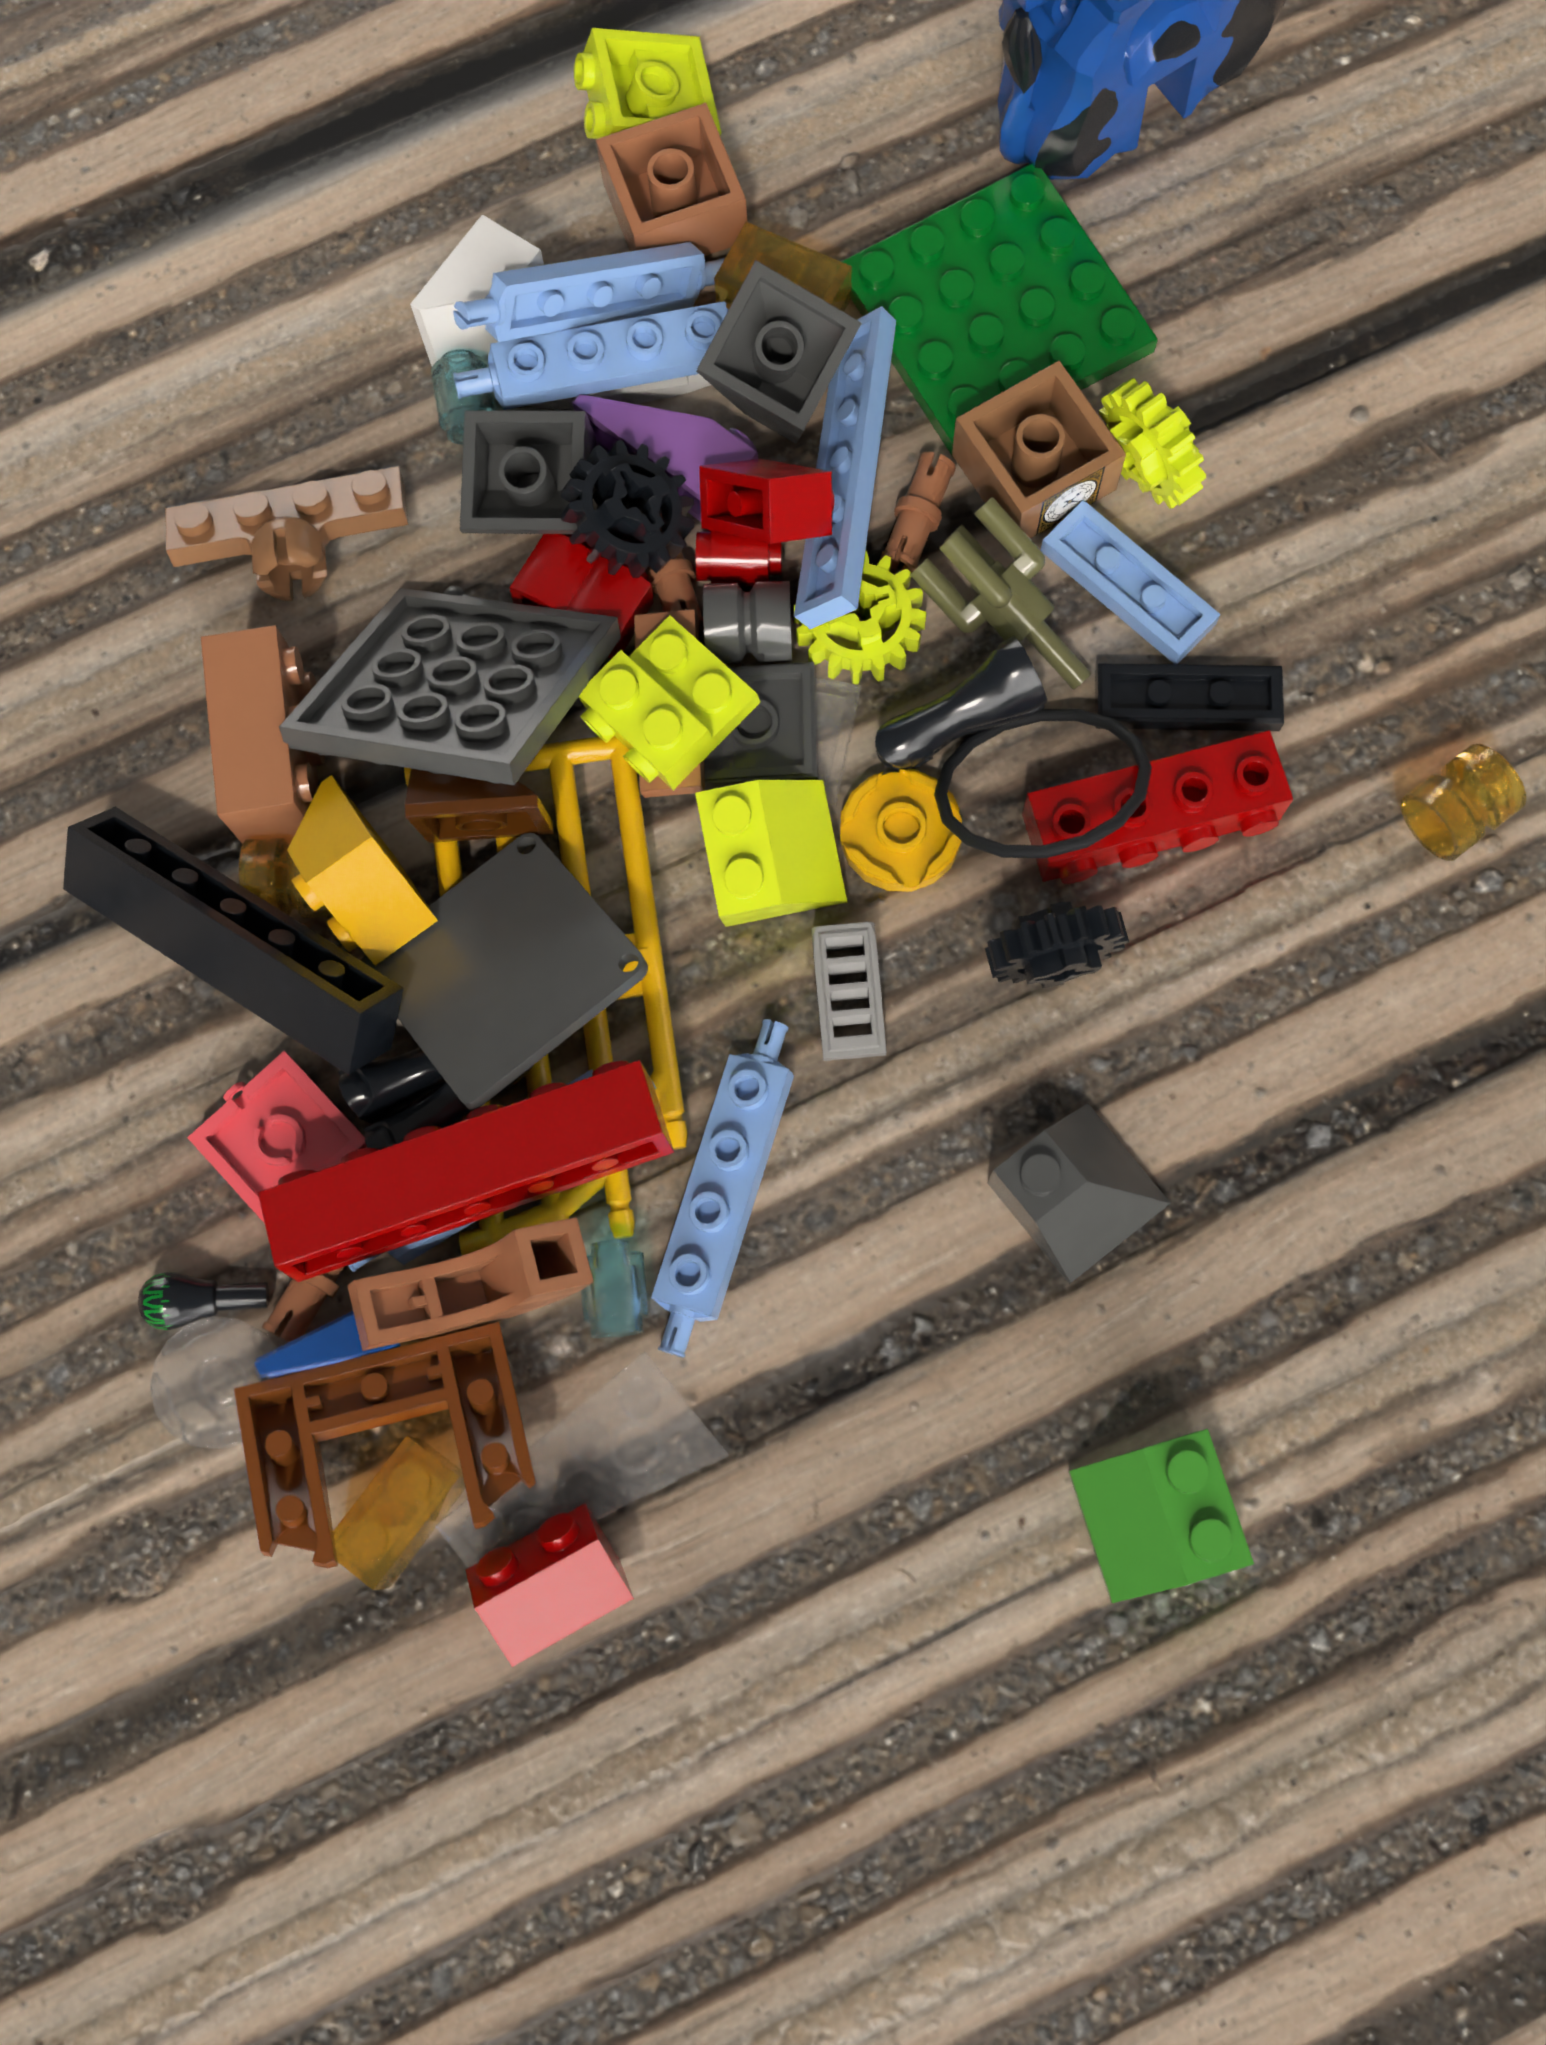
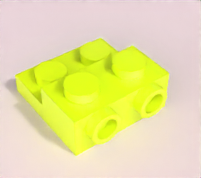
M601 28L591 29L583 53H578L574 62L575 86L577 90L587 91L589 98L584 113V129L587 138L599 139L703 103H707L719 135H721V127L700 37Z
M671 615L630 656H627L620 650L589 681L579 695V699L586 708L580 717L586 725L606 743L615 736L629 749L623 756L624 759L642 778L651 783L658 776L673 791L761 703L758 694Z

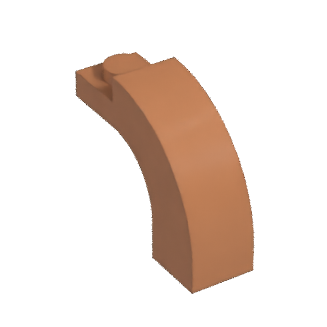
M575 1217L514 1229L490 1246L453 1259L356 1279L348 1285V1291L362 1351L415 1339H419L420 1342L505 1320L569 1297L591 1285L594 1281L578 1219Z

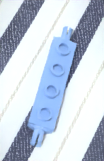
M691 242L493 273L489 295L484 299L456 302L454 307L458 311L454 310L453 314L454 320L460 329L464 330L469 327L486 325L485 329L498 342L690 308L693 307L700 294V290L706 286L728 284L731 281L729 275L732 276L733 272L731 264L726 258L705 262L704 254Z
M725 301L490 343L488 367L459 373L453 372L458 399H461L463 397L494 392L496 400L504 410L577 397L580 394L588 395L699 374L696 372L723 322L728 308Z
M769 1019L762 1021L761 1031L753 1054H729L651 1299L670 1312L661 1344L658 1346V1350L685 1358V1351L695 1320L700 1322L718 1320L794 1078L790 1069L777 1061L786 1032L789 1029L788 1026L775 1021L773 1023Z

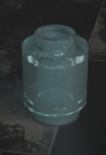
M464 349L447 352L431 368L439 426L446 431L449 441L459 445H463L465 411H497L494 392L458 399L453 372L459 373L488 367L486 359Z
M608 1240L590 1244L591 1254L587 1255L594 1283L581 1290L583 1322L590 1323L591 1337L614 1338L643 1333L642 1318L649 1316L644 1253L630 1251V1241Z

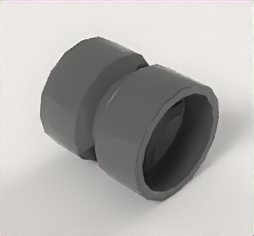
M789 581L755 582L750 592H744L738 583L703 584L705 647L724 664L741 663L746 653H753L758 662L792 661Z

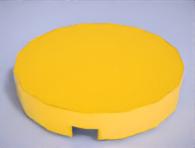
M899 769V772H889L884 775L881 772L869 776L850 793L841 812L840 845L848 865L865 882L886 891L912 892L934 884L951 869L961 848L962 841L941 821L934 796L938 779L915 769ZM948 790L947 796L953 816L962 823L956 799Z

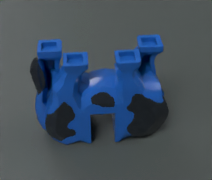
M1003 0L999 8V26L1004 31L1002 40L1004 54L998 94L1000 119L998 137L1000 152L1003 158L1014 164L1029 163L1035 168H1041L1050 180L1088 178L1114 154L1132 151L1137 148L1149 86L1155 84L1182 118L1188 117L1192 114L1197 104L1210 91L1242 74L1269 35L1286 0Z

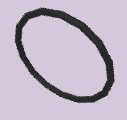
M1042 709L1027 718L978 731L966 738L943 764L934 796L942 823L967 846L1002 858H1049L1087 848L1123 827L1146 799L1152 766L1141 739L1115 719L1082 709ZM1040 721H1078L1109 730L1131 748L1139 768L1134 793L1114 817L1081 836L1046 845H1004L973 834L953 816L947 792L954 770L975 747L1003 731Z

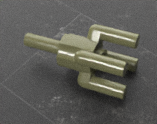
M991 497L974 515L1015 559L1005 568L998 560L995 561L969 531L961 525L944 541L939 549L971 583L970 586L976 591L977 595L968 603L928 558L910 576L960 631L972 633L987 620L1004 640L1015 636L1020 642L1026 637L1074 690L1091 675V672L1044 621L1054 610L1055 606L1031 579L1044 567L1045 556L1000 504Z

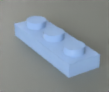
M1084 500L1042 540L1041 551L1044 555L1173 664H1178L1218 622L1221 615Z

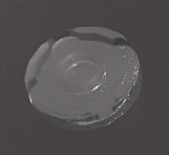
M213 1316L187 1324L167 1340L154 1362L150 1391L156 1415L170 1434L191 1446L224 1450L243 1444L234 1388L259 1382L254 1362H256V1358L276 1349V1346L265 1332L240 1319Z

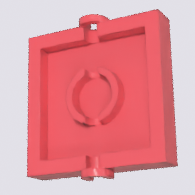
M286 1051L279 1054L247 1084L238 1082L230 1087L223 1096L226 1103L187 1137L263 1222L264 1218L258 1196L259 1191L277 1186L278 1180L291 1172L299 1170L320 1171L340 1164L341 1158L352 1151L367 1148L365 1136ZM243 1091L238 1098L232 1099L237 1092Z

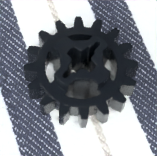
M623 440L616 441L609 453L598 445L594 447L586 460L581 458L569 474L572 479L567 482L561 492V497L570 502L561 514V521L576 523L578 528L569 540L572 545L581 544L586 541L591 547L586 561L590 564L602 556L608 559V574L615 575L622 565L626 564L632 577L639 578L648 566L655 573L661 571L670 561V558L675 559L687 545L684 539L694 528L695 522L685 517V515L695 503L694 498L680 496L678 493V489L686 481L683 475H676L670 478L666 474L665 470L670 459L663 456L656 463L648 460V446L644 444L640 445L634 455L628 454ZM595 487V488H596V491H595V493L592 495V493H593V488ZM592 498L597 504L596 510H594Z
M1071 901L1050 904L1046 909L1030 915L1017 917L1012 921L1011 930H1004L999 933L1001 938L992 939L987 942L988 947L985 948L992 978H997L998 982L1012 979L1013 983H1019L1026 980L1027 985L1041 983L1042 988L1063 985L1066 981L1083 975L1096 973L1102 968L1101 960L1111 958L1112 952L1125 949L1124 944L1128 943L1129 939L1122 914L1117 911V907L1103 910L1102 905H1097L1087 910L1086 906L1073 907Z

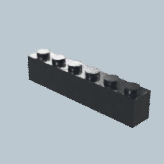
M117 807L68 826L63 889L348 1075L392 1049L404 989L402 986Z

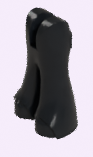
M1012 636L998 644L996 650L991 651L986 660L970 676L946 694L885 722L879 728L875 737V748L880 762L886 768L894 771H899V769H916L932 760L933 756L949 743L966 734L1009 724L1027 718L1044 709V704L1047 703L1046 693L1029 656L1018 639Z
M420 1047L393 1058L369 1062L350 1075L342 1070L338 1071L339 1088L346 1103L357 1114L359 1119L372 1123V1125L364 1128L367 1148L381 1150L404 1142L403 1138L405 1135L422 1127L438 1126L444 1128L459 1123L473 1111L460 1101ZM533 1066L530 1067L523 1074H521L518 1078H516L513 1082H511L508 1086L502 1089L491 1099L495 1098L496 1096L502 1094L514 1085L521 1082L520 1080L533 1068ZM440 1084H442L438 1090H436L435 1092H433L431 1095H429V1096L426 1097L425 1099H423V1100H421L420 1102L416 1103L415 1105H413V1106H411V1107H409V1108H407V1109L401 1111L403 1108H405L406 1106H408L410 1103H412V1102H414L415 1100L421 1098L422 1096H424L425 1094H427L428 1092H430L432 1089H434V1088H436L437 1086H439Z

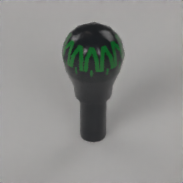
M164 1272L154 1275L143 1284L139 1291L137 1303L141 1317L147 1324L156 1329L171 1330L201 1318L216 1316L218 1311L268 1308L269 1289L267 1282L217 1285L215 1280H201L181 1273Z

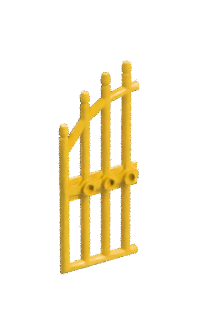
M596 736L544 744L524 772L549 769L561 863L590 896L591 891L574 765L604 760L611 761L634 933L625 935L640 951L648 964L646 976L617 1000L643 996L653 1067L650 1078L657 1088L655 1091L673 1149L686 1148L688 1133L686 1121L682 1119V1114L685 1111L637 772L623 757L629 749L615 736L607 743ZM404 767L405 780L408 787L411 768ZM518 837L496 838L497 853ZM458 841L433 843L440 897L463 880ZM638 961L627 963L623 972L634 970L638 965ZM605 1008L583 1026L589 1071L591 1069L594 1071L606 1063L613 1062L607 1011ZM548 1054L535 1063L533 1068L525 1075L528 1098L529 1094L536 1088L552 1083ZM490 1101L486 1102L482 1106L490 1105ZM628 1169L541 1198L540 1205L504 1219V1213L501 1212L478 1220L479 1228L459 1233L462 1256L498 1242L514 1229L569 1219L576 1210L603 1187L606 1204L610 1206L608 1220L614 1239L632 1237L635 1220L633 1210L629 1206L632 1198Z

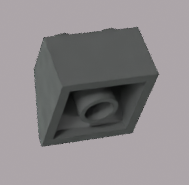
M465 411L460 531L462 533L573 534L578 528L576 523L561 521V514L570 503L561 497V492L567 482L572 479L569 474L581 458L586 460L594 447H596V436L586 412Z

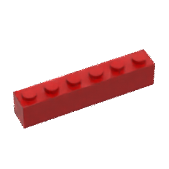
M640 1060L632 1063L628 1061L609 1062L596 1068L592 1073V1077L568 1085L556 1082L540 1086L529 1094L528 1099L505 1107L500 1104L479 1107L466 1116L467 1120L444 1128L427 1126L413 1130L405 1135L403 1138L404 1142L381 1150L363 1148L352 1151L341 1158L340 1164L320 1171L299 1170L286 1174L278 1180L277 1186L258 1192L274 1266L295 1281L301 1282L675 1153L653 1082Z

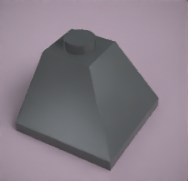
M755 260L696 372L745 415L796 444L862 323Z
M1088 1103L1037 1135L995 1168L988 1180L989 1186L1069 1284L1171 1204Z

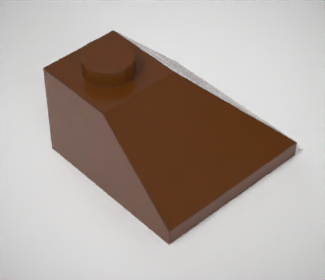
M411 769L405 799V818L428 843L519 837L526 833H534L536 835L554 834L553 821L538 795L519 781L515 785L495 784L484 780L448 774H434L417 769Z

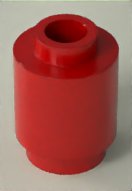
M712 530L711 532L696 533L697 581H711V584L738 583L741 588H752L755 582L770 581V575H782V542L769 544Z

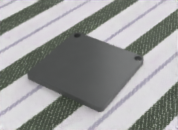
M526 833L516 838L428 906L438 920L436 923L376 966L367 955L360 960L404 988L398 1019L460 1101L470 1110L481 1107L640 982L648 971V964L640 951L539 836L534 833ZM536 845L532 852L522 854L526 847ZM638 961V965L634 970L623 972L627 963Z

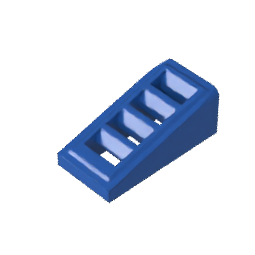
M352 1311L256 1358V1362H254L255 1372L259 1382L400 1347V1344L397 1343L362 1351L354 1312Z

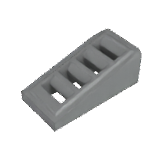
M858 922L813 927L811 929L823 1061L886 1056L875 923ZM863 948V955L827 958L826 952ZM865 972V982L829 985V975ZM868 998L869 1008L832 1011L831 1002ZM870 1023L871 1034L834 1037L833 1027Z

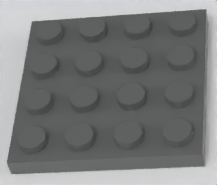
M400 588L279 726L283 742L288 743L290 749L314 752L320 755L345 757L380 765L387 764L429 771L434 774H448L484 780L495 784L515 785L621 639L618 617Z

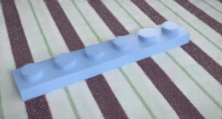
M882 306L857 319L862 324L828 385L816 469L832 471V490L835 500L832 511V535L805 539L794 617L809 629L858 609L896 319Z

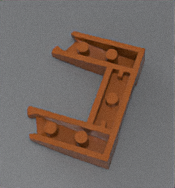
M499 1322L234 1388L259 1546L264 1556L272 1557L277 1545H283L315 1552L312 1560L315 1566L323 1568L338 1566L320 1442L449 1409L475 1530L485 1527L495 1519L494 1513L489 1507L517 1483L522 1481L529 1489L536 1484Z

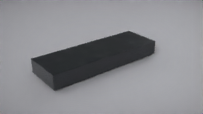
M1098 663L1095 670V713L1113 718L1127 729L1280 731L1284 725L1282 666Z

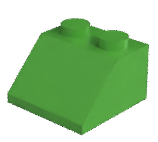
M1208 1429L1186 1434L1068 1471L1111 1603L1190 1585L1254 1565Z

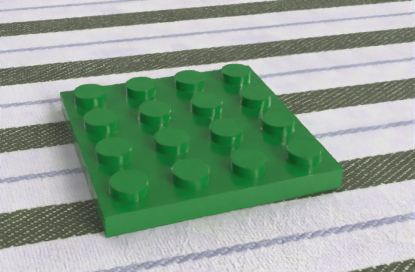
M1032 164L837 263V278L862 317L882 306L896 319L891 362L951 456L957 417L1046 367L1060 361L1079 389L1083 390L1154 353L1158 341L1156 335L1043 169L1035 168Z

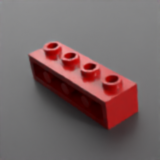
M1270 730L1150 761L1152 770L1146 799L1123 827L1087 848L1049 858H1036L1042 881L1046 882L1060 878L1063 884L1076 883L1097 874V868L1121 862L1123 868H1133L1153 861L1158 857V852L1181 846L1183 852H1194L1215 844L1219 840L1218 836L1241 830L1243 836L1250 837L1274 829L1279 825L1278 820H1281L1293 801V796ZM1134 765L1027 793L1022 816L1031 845H1046L1081 836L1114 817L1134 793L1139 770L1138 766Z

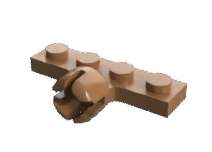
M399 466L368 470L352 475L319 481H307L302 484L258 492H247L236 496L203 502H191L185 505L165 508L166 552L173 567L239 555H252L253 574H256V583L259 588L270 596L285 601H293V580L302 579V595L304 598L312 596L320 589L327 577L325 548L329 541L339 537L409 525L405 485Z

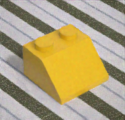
M330 775L323 780L287 849L300 872L291 881L314 911L325 905L331 912L333 917L326 922L345 949L351 952L359 946L376 966L438 920L396 856L335 778Z

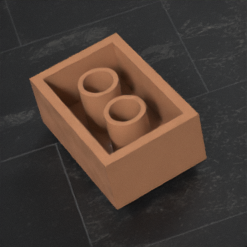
M276 625L201 636L217 815L251 855L287 850L319 787L317 765L325 764V755L290 749L288 743L283 742L279 726L317 684L312 671H304L298 648L296 646H288Z

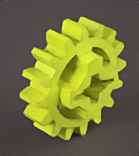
M1135 378L1124 382L1101 399L1104 407L1099 410V415L1107 423L1106 427L1126 453L1121 475L1126 481L1131 478L1138 482L1139 489L1143 493L1150 491L1155 503L1161 504L1164 501L1170 509L1176 505L1180 506L1204 488L1201 482L1206 479V473L1199 466L1204 461V458L1193 443L1195 436L1188 428L1191 422L1179 406L1175 409L1167 406L1166 397L1162 392L1154 396L1148 382L1144 381L1139 385Z
M865 550L858 609L812 629H809L794 617V623L801 625L796 629L798 646L811 645L808 649V662H814V665L827 660L828 677L833 680L840 674L842 669L850 671L852 684L859 685L862 671L871 670L872 675L878 682L883 681L886 664L890 663L901 671L906 667V653L904 650L918 652L920 648L921 635L917 631L925 630L926 611L919 609L923 602V591L921 588L908 589L911 581V572L908 569L899 571L895 575L890 572L891 557L887 555L876 566L869 564L868 553ZM856 614H860L863 621H860ZM900 621L895 633L883 643L882 637L884 633L895 629V622Z

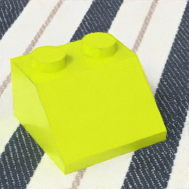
M754 780L695 792L718 914L725 927L847 903L823 780Z

